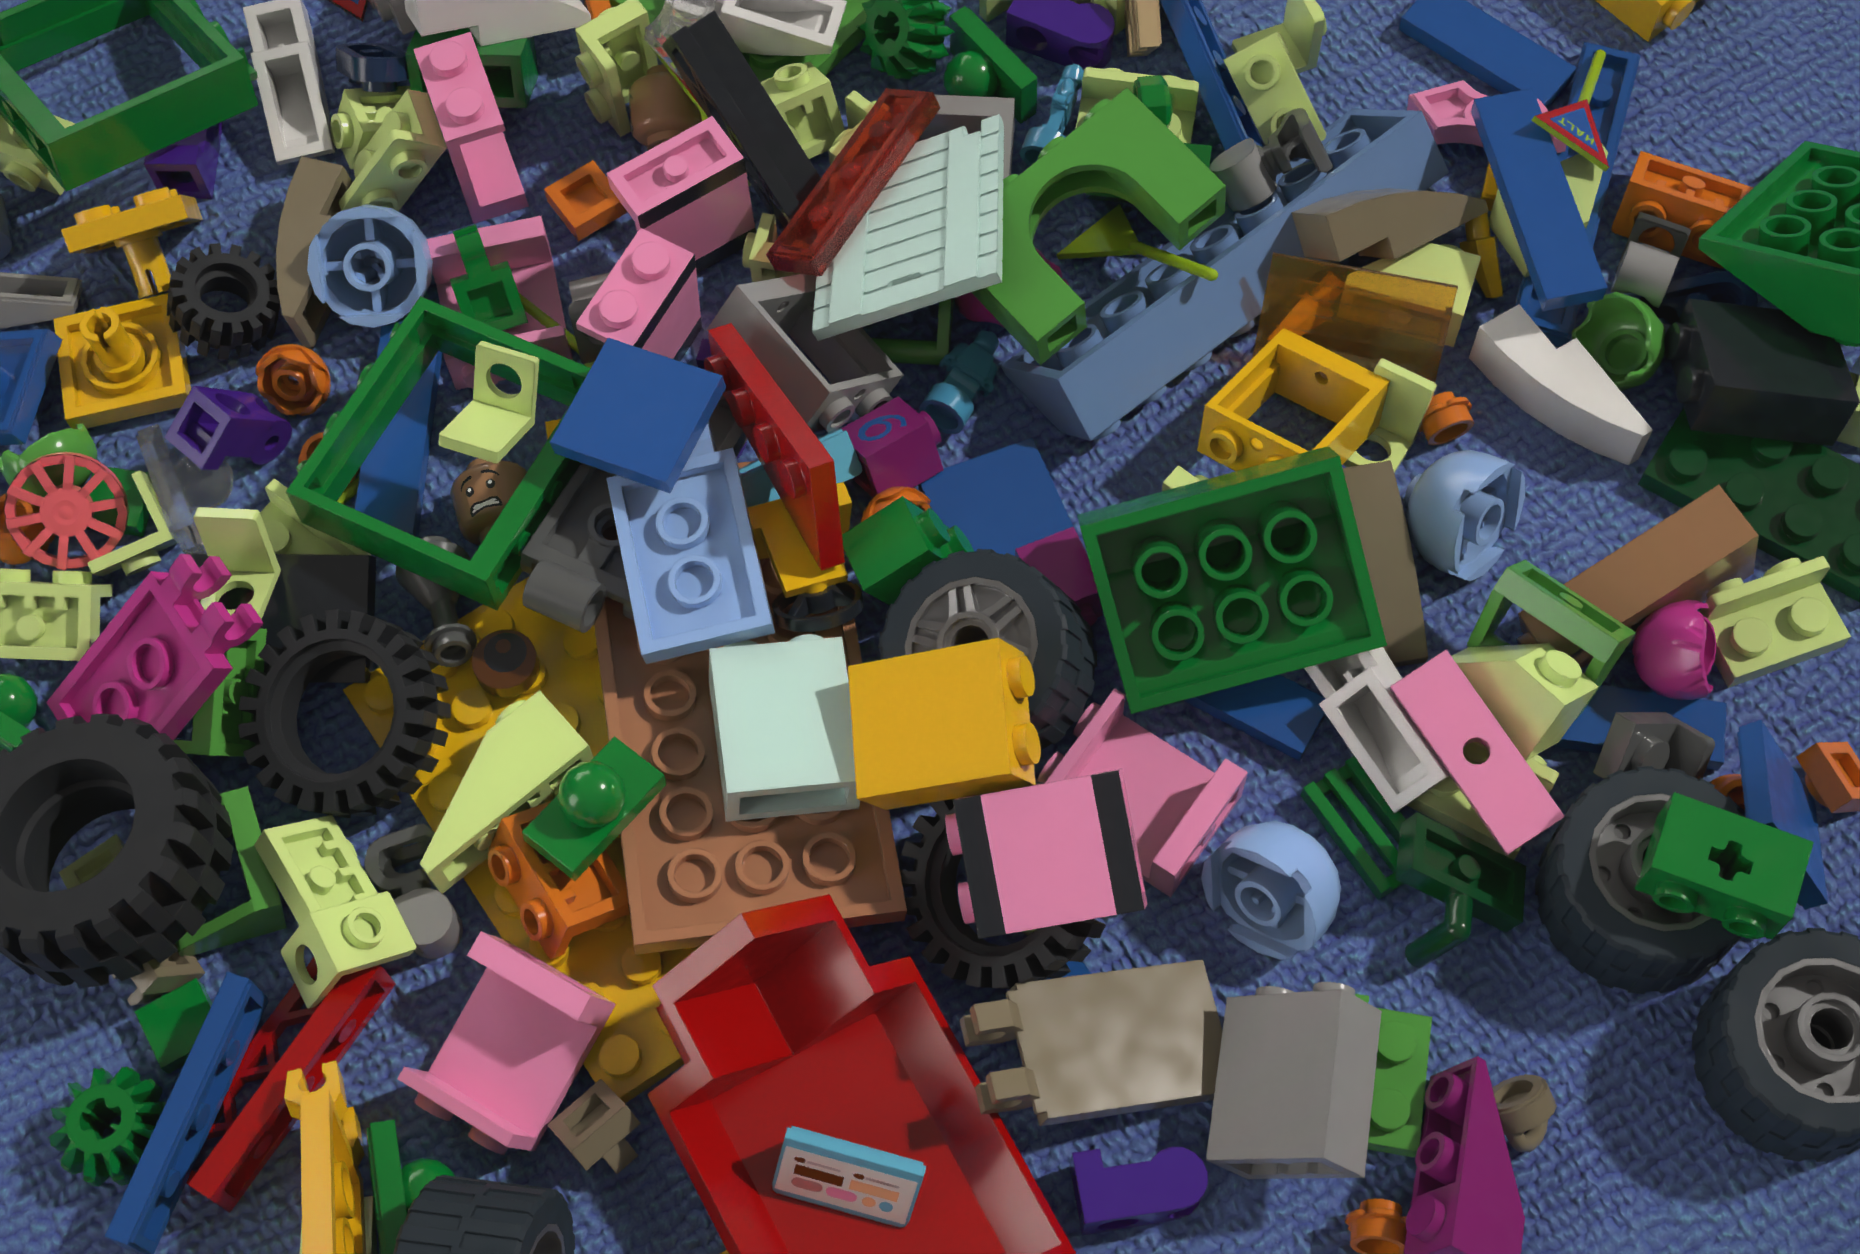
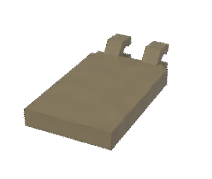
M1203 959L1015 983L1005 993L1007 999L973 1004L970 1008L971 1015H965L959 1020L965 1047L1004 1043L1016 1039L1023 1067L990 1072L986 1076V1082L979 1083L975 1087L981 1115L1021 1110L1033 1106L1039 1126L1214 1100L1223 1030Z

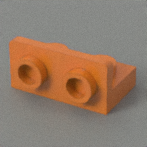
M1640 151L1611 230L1615 234L1629 238L1639 212L1691 229L1681 256L1723 269L1721 265L1698 249L1699 237L1754 187ZM1660 227L1648 228L1639 236V242L1669 252L1675 246L1671 233Z
M549 801L501 819L491 846L488 849V865L495 881L500 886L508 889L520 909L521 922L527 935L532 940L539 941L548 958L554 959L564 955L573 936L629 915L630 912L626 882L606 850L574 881L524 841L522 831L551 802Z

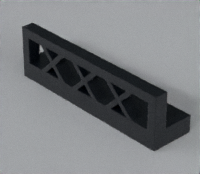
M715 10L692 25L684 26L670 35L662 44L664 50L707 117L713 116L744 157L747 179L768 212L775 215L776 224L788 243L805 244L817 236L821 230L823 195L825 192L824 182Z

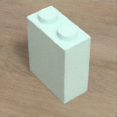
M806 634L794 637L788 642L758 644L754 641L745 640L720 648H710L709 686L726 822L859 809L860 800L857 799L850 690L842 637L823 638L819 635Z

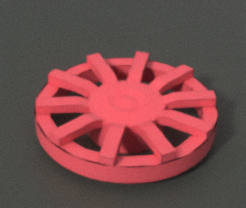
M57 452L35 459L37 460L36 462H30L16 475L7 490L4 512L7 529L13 540L23 551L22 553L44 565L67 570L88 566L87 562L110 553L116 548L127 527L129 505L121 482L107 466L84 454ZM64 464L63 484L55 486L44 470V467ZM75 465L85 467L95 474L83 487L73 484ZM32 474L36 476L47 492L45 497L21 488ZM104 480L114 494V498L93 502L90 493ZM17 498L39 506L40 511L17 517ZM117 508L118 515L115 527L93 518L94 512ZM42 522L45 528L31 542L24 534L21 526ZM89 527L110 536V538L102 547L96 550L85 529ZM52 534L59 536L57 556L40 549ZM76 536L87 555L68 557L69 537Z

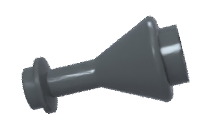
M441 536L420 538L467 560H471L469 554L461 546L452 543L447 538ZM396 566L398 583L431 613L434 630L427 635L424 641L425 650L433 653L440 666L456 667L466 663L472 656L477 639L475 632L470 627L459 623L456 605L461 594Z

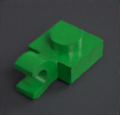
M476 224L453 231L467 274L450 279L461 313L502 331L528 323L508 261L490 266Z

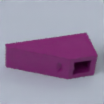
M1476 1056L1430 1076V1082L1425 1092L1426 1109L1421 1142L1415 1157L1417 1168L1411 1208L1406 1217L1407 1234L1404 1254H1521L1525 1216L1486 1061Z

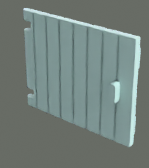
M1000 114L981 120V132L977 131L968 134L966 127L962 126L857 163V173L847 176L843 168L825 174V192L823 195L819 242L820 250L818 253L814 299L815 311L813 312L812 333L817 341L1002 283L1004 124Z

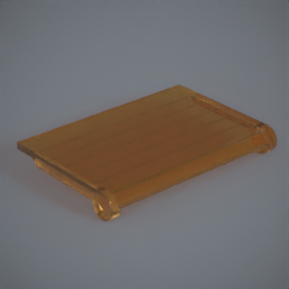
M1273 252L1253 357L1280 330L1285 328L1374 372L1380 359L1383 358L1435 383L1458 285ZM1319 372L1322 378L1328 380L1323 372Z

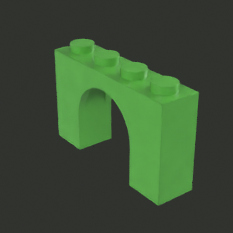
M1127 87L1112 100L1107 98L1095 104L1086 114L1083 123L1065 138L1059 136L1051 140L1041 150L1037 161L1020 175L1012 174L1003 179L1002 283L971 293L1040 365L1087 328L1085 302L1043 260L1033 245L1036 229L1050 209L1059 202L1082 193L1100 192L1112 194L1133 204L1179 251L1225 213L1226 185Z

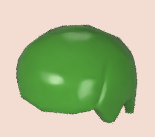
M1619 292L1606 294L1603 300L1588 302L1587 317L1580 326L1572 330V340L1577 338L1620 391L1631 389L1648 381L1657 371L1665 356V328L1653 310L1637 298Z
M80 423L77 424L78 429L67 428L48 433L28 446L19 455L10 450L3 451L0 457V471L6 482L11 485L16 475L27 464L51 453L74 452L97 460L98 455L95 443L85 425ZM64 464L44 467V470L55 486L63 484ZM75 465L73 484L77 486L84 484L90 477L91 471L85 467ZM34 474L29 476L21 487L42 497H45L47 494Z

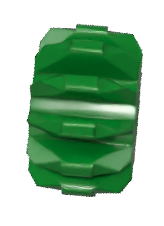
M870 0L862 3L867 18L866 22L856 27L865 33L866 39L860 51L871 56V68L894 76L895 79H911L912 77H918V75L935 72L936 59L949 55L943 42L945 37L955 31L945 25V19L951 7L943 2H939V0Z
M121 1067L114 1078L104 1068H93L90 1088L86 1089L77 1082L68 1083L69 1095L75 1100L70 1107L59 1106L51 1108L53 1118L65 1125L48 1138L52 1147L58 1151H65L59 1162H61V1167L72 1175L83 1172V1180L96 1187L103 1186L109 1176L121 1186L128 1185L133 1176V1165L139 1163L166 1105V1102L158 1101L163 1093L162 1087L152 1079H145L140 1082V1074L129 1067ZM121 1117L119 1125L109 1123L113 1118ZM105 1128L115 1130L112 1135L106 1138L103 1136Z

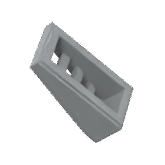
M0 272V329L50 321L54 318L75 314L82 293V280L69 277Z

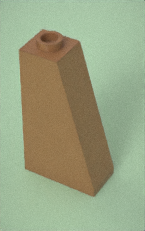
M1717 485L1563 585L1636 632V629L1653 611L1665 605L1683 600L1704 602L1707 600L1706 594L1715 586L1733 578L1744 580L1754 574L1759 535L1721 486ZM1525 610L1518 613L1523 635L1516 638L1518 645L1549 643L1556 650L1571 656L1581 669L1590 664L1594 656Z

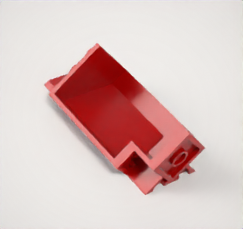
M830 894L739 914L652 985L661 1002L656 1010L685 1065L647 1095L729 1254H1076L999 1114L981 1115L975 1087L981 1082L911 956L869 966ZM787 1127H799L924 1162L923 1165L926 1166L924 1178L908 1224L905 1227L899 1228L774 1192L772 1190V1182Z

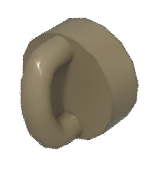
M1525 1074L1509 1078L1492 1087L1504 1135H1506L1512 1148L1518 1152H1532L1540 1145L1547 1132L1548 1119L1554 1114L1557 1107L1546 1080L1540 1076Z

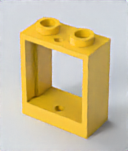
M1283 328L1205 404L1197 451L1234 471L1308 452L1306 449L1248 420L1274 393H1277L1336 423L1334 428L1313 450L1329 446L1340 456L1341 464L1343 465L1379 426L1390 380ZM1319 372H1323L1328 380L1322 378Z

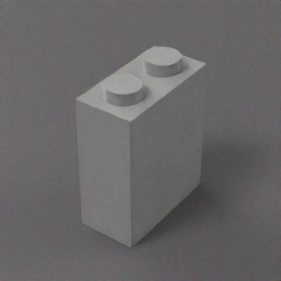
M1318 982L1313 985L1312 991L1294 992L1275 986H1262L1256 989L1255 995L1227 997L1206 1160L1246 1179L1365 1178L1382 1011L1356 997L1354 988L1336 982Z

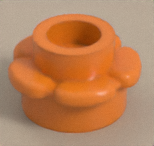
M1451 391L1434 395L1422 419L1419 432L1424 433L1429 445H1440L1459 438L1474 426V421L1469 412L1472 404L1468 398L1455 397Z
M1374 1198L1362 1201L1359 1209L1349 1212L1345 1217V1223L1351 1232L1350 1247L1360 1254H1404L1407 1216H1402V1206L1387 1199Z

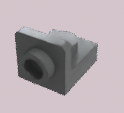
M1616 712L1593 773L1604 779L1606 775L1619 770L1625 772L1635 770L1636 767L1653 766L1655 769L1667 770L1668 768L1685 771V774L1700 779V777L1703 778L1715 748V741L1713 738L1666 712Z

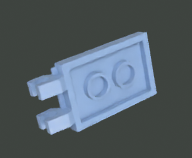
M709 421L671 493L618 475L606 478L640 651L646 664L775 633L737 458L733 448L716 451Z

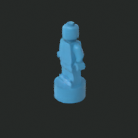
M1077 64L1068 65L1064 68L1052 98L1047 125L1042 124V127H1032L1026 134L1020 150V157L1029 166L1037 161L1041 150L1051 140L1059 136L1065 138L1063 133L1074 111L1078 90L1082 87L1084 70Z
M979 332L970 345L959 343L940 361L939 366L943 367L946 365V370L949 373L942 383H936L930 388L920 405V412H927L939 431L947 434L960 433L973 413L974 405L972 399L976 392L982 390L985 392L983 396L987 397L993 391V379L997 372V366L993 362V354L999 345V340L993 332Z

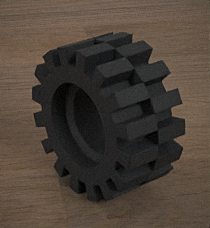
M220 243L209 244V251L206 256L201 248L197 247L190 251L189 260L183 256L176 263V271H172L167 301V316H170L169 325L173 333L181 330L180 341L188 347L195 340L198 341L197 353L206 357L210 347L219 349L218 359L229 360L231 349H236L239 359L248 357L251 345L257 351H260L266 346L267 337L272 339L276 330L280 299L277 279L273 280L275 270L269 263L259 268L261 256L251 251L247 259L241 257V246L231 244L230 254L221 252ZM211 291H227L245 300L248 307L238 312H221L207 306L201 300V296Z

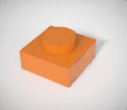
M594 160L544 188L547 202L578 242L627 213L624 206L611 190L608 178Z
M1817 742L1796 756L1807 774L1805 776V784L1816 801L1827 807L1831 813L1860 811V760L1848 742Z

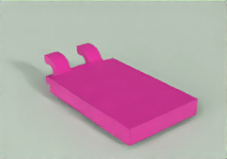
M180 554L171 565L169 572L151 571L46 702L57 721L81 716L88 723L93 714H118L123 720L136 718L149 723L159 733H165L172 740L177 737L233 669L224 653L230 648L250 639L264 624L251 604H240L232 615L229 614L222 602H212L206 610L200 604L199 600L217 592L232 576L219 556H209L199 568L190 554Z

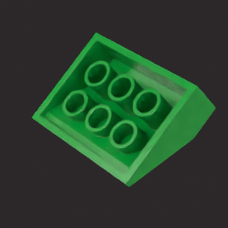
M1804 141L1699 237L1698 249L1811 333L1834 338L1836 342L1845 346L1859 347L1860 152Z
M1329 446L1077 515L1131 714L1387 646L1340 456Z

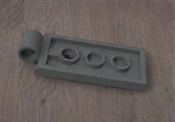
M722 395L709 419L716 451L733 448L737 457L748 439L742 428L737 425L731 409ZM580 463L522 551L520 566L522 571L530 574L523 592V605L585 633L594 625L599 617L606 597L624 604L623 615L634 620L619 540H607L603 537V533L607 528L616 526L606 479L616 475Z

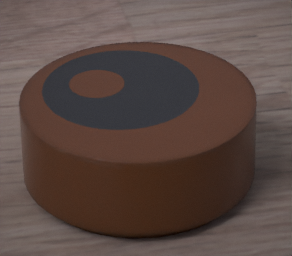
M499 630L488 634L477 644L472 654V669L479 684L486 692L496 697L509 698L524 693L535 683L540 671V661L535 647L528 637L514 630Z

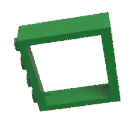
M29 0L0 12V115L66 192L258 106L252 81L258 77L257 71L248 63L244 48L235 49L229 43L220 24L215 20L209 22L203 16L195 0ZM147 15H150L201 68L67 128L62 126L16 73V71Z
M420 296L401 324L395 323L390 334V341L375 363H369L363 369L357 382V389L342 411H337L330 417L325 426L323 438L308 460L298 464L296 467L298 474L286 490V494L301 523L498 611L522 573L520 566L522 551L581 463L555 454L550 444L563 417L471 560H467L339 503L337 500L438 351L475 366L476 345L481 341L538 357L537 393L569 407L591 368ZM505 364L492 365L490 373L522 386L521 379L513 368Z

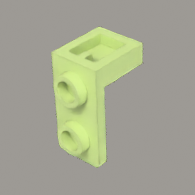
M1274 32L1224 59V62L1265 146L1268 145V138L1279 128L1286 114L1297 108L1306 110L1320 140L1323 141L1326 138V132L1288 56L1290 52L1281 34L1278 32Z

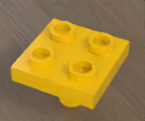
M168 187L136 195L133 197L136 207L122 212L119 206L110 207L107 204L73 214L77 225L61 229L69 253L90 254L114 246L117 249L123 248L139 292V299L156 295L159 292L169 291L171 274L158 237L163 236L162 232L203 220L195 197L178 195L176 189L169 190ZM150 270H151V272H152V275H153L155 284H156V286H157V290H156V288H155V285H154L152 276H151V274H150Z
M168 293L53 319L55 334L62 339L57 355L66 422L71 428L78 429L77 424L82 423L87 429L182 407L191 391L185 345L180 341L181 330L173 333L169 325L170 316H167Z

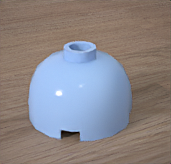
M365 204L336 213L322 226L319 234L315 235L309 246L307 271L315 295L323 304L327 303L334 312L341 315L340 319L352 325L375 328L395 323L410 312L419 297H424L431 284L433 261L427 238L412 219L393 208Z
M1465 450L1443 456L1432 463L1423 474L1415 476L1407 488L1404 502L1407 508L1406 517L1409 537L1422 558L1437 569L1467 581H1473L1483 576L1499 560L1505 550L1500 547H1492L1500 537L1503 527L1515 531L1519 522L1525 499V477L1523 472L1513 468L1515 464L1499 457L1478 451Z
M1278 821L1244 826L1232 834L1204 861L1201 876L1206 901L1214 912L1221 905L1226 914L1238 923L1230 925L1227 930L1238 941L1257 953L1280 960L1291 959L1299 950L1308 951L1328 930L1336 916L1340 900L1341 885L1338 870L1326 849L1313 836L1294 825Z

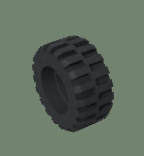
M93 714L88 723L81 716L55 721V729L46 732L43 728H36L20 737L23 744L10 753L6 749L0 752V952L28 974H37L45 982L60 986L73 984L74 981L82 988L103 986L109 983V975L114 974L123 981L145 972L143 964L152 959H156L159 963L166 960L178 951L174 944L187 932L194 936L205 923L206 919L201 915L208 903L216 905L225 886V883L219 878L220 871H228L231 866L233 846L226 838H229L231 835L232 825L229 812L221 805L222 796L215 786L165 733H159L151 724L136 718L123 720L118 714ZM135 809L134 821L129 837L119 854L105 869L80 885L61 891L49 892L50 876L54 863L65 844L74 834L91 821L103 815L120 810Z

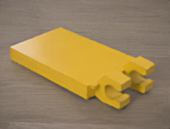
M337 1061L322 1063V1073L326 1082L320 1089L314 1092H309V1087L301 1068L287 1071L284 1099L291 1117L300 1120L302 1254H366L363 1178L358 1168L365 1155L360 1123L353 1106L347 1108L344 1081Z

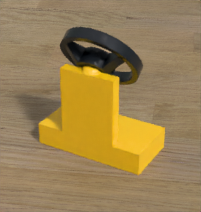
M844 482L837 483L841 530L842 534H844L850 527L852 501ZM781 499L748 507L759 560L770 557L783 591L772 603L774 620L778 626L796 632L822 631L843 625L861 613L864 607L862 591L858 585L847 581L848 574L844 564L842 563L823 571L820 570ZM793 603L788 614L782 612L788 605ZM837 606H846L830 614L816 617H805L808 614H819L829 611Z

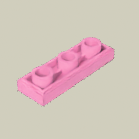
M1447 649L1390 686V690L1506 856L1564 818L1562 811ZM1472 742L1481 743L1487 748L1489 758L1482 764H1472L1464 757L1463 748Z

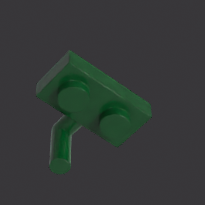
M1418 812L1401 823L1395 879L1445 903L1444 921L1405 947V956L1411 965L1416 968H1422L1466 941L1471 934L1472 916L1503 932H1508L1523 922L1526 880L1525 865Z

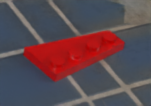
M732 323L708 330L711 356L704 359L705 370L723 376L726 385L723 396L731 409L732 415L737 425L742 428L817 565L823 571L845 563L833 458Z

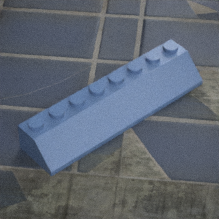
M1351 109L1324 129L1326 138L1321 142L1333 165L1331 170L1325 173L1319 172L1311 159L1293 158L1290 160L1292 170L1276 176L1277 188L1265 201L1239 212L1232 211L1225 201V213L1180 251L1171 242L1161 248V250L1215 269L1218 272V278L1215 281L1206 280L1147 258L1085 304L1087 328L1046 362L1040 365L1023 349L1001 365L1005 375L1061 433L1089 441L1110 435L1120 426V419L1135 407L1151 403L1161 397L1167 390V383L1183 371H1190L1205 364L1211 358V351L1228 338L1236 337L1249 331L1256 324V317L1273 304H1279L1294 297L1301 290L1300 284L1314 273L1329 269L1339 263L1338 261L1305 258L1291 212L1320 200L1354 191L1385 188L1431 191L1430 186L1449 173L1423 112L1414 110Z

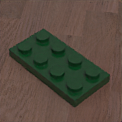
M1683 407L1644 471L1638 485L1681 508L1717 485H1720L1759 535L1758 549L1781 561L1799 558L1801 563L1824 556L1830 569L1821 582L1860 602V464L1823 445L1690 430Z

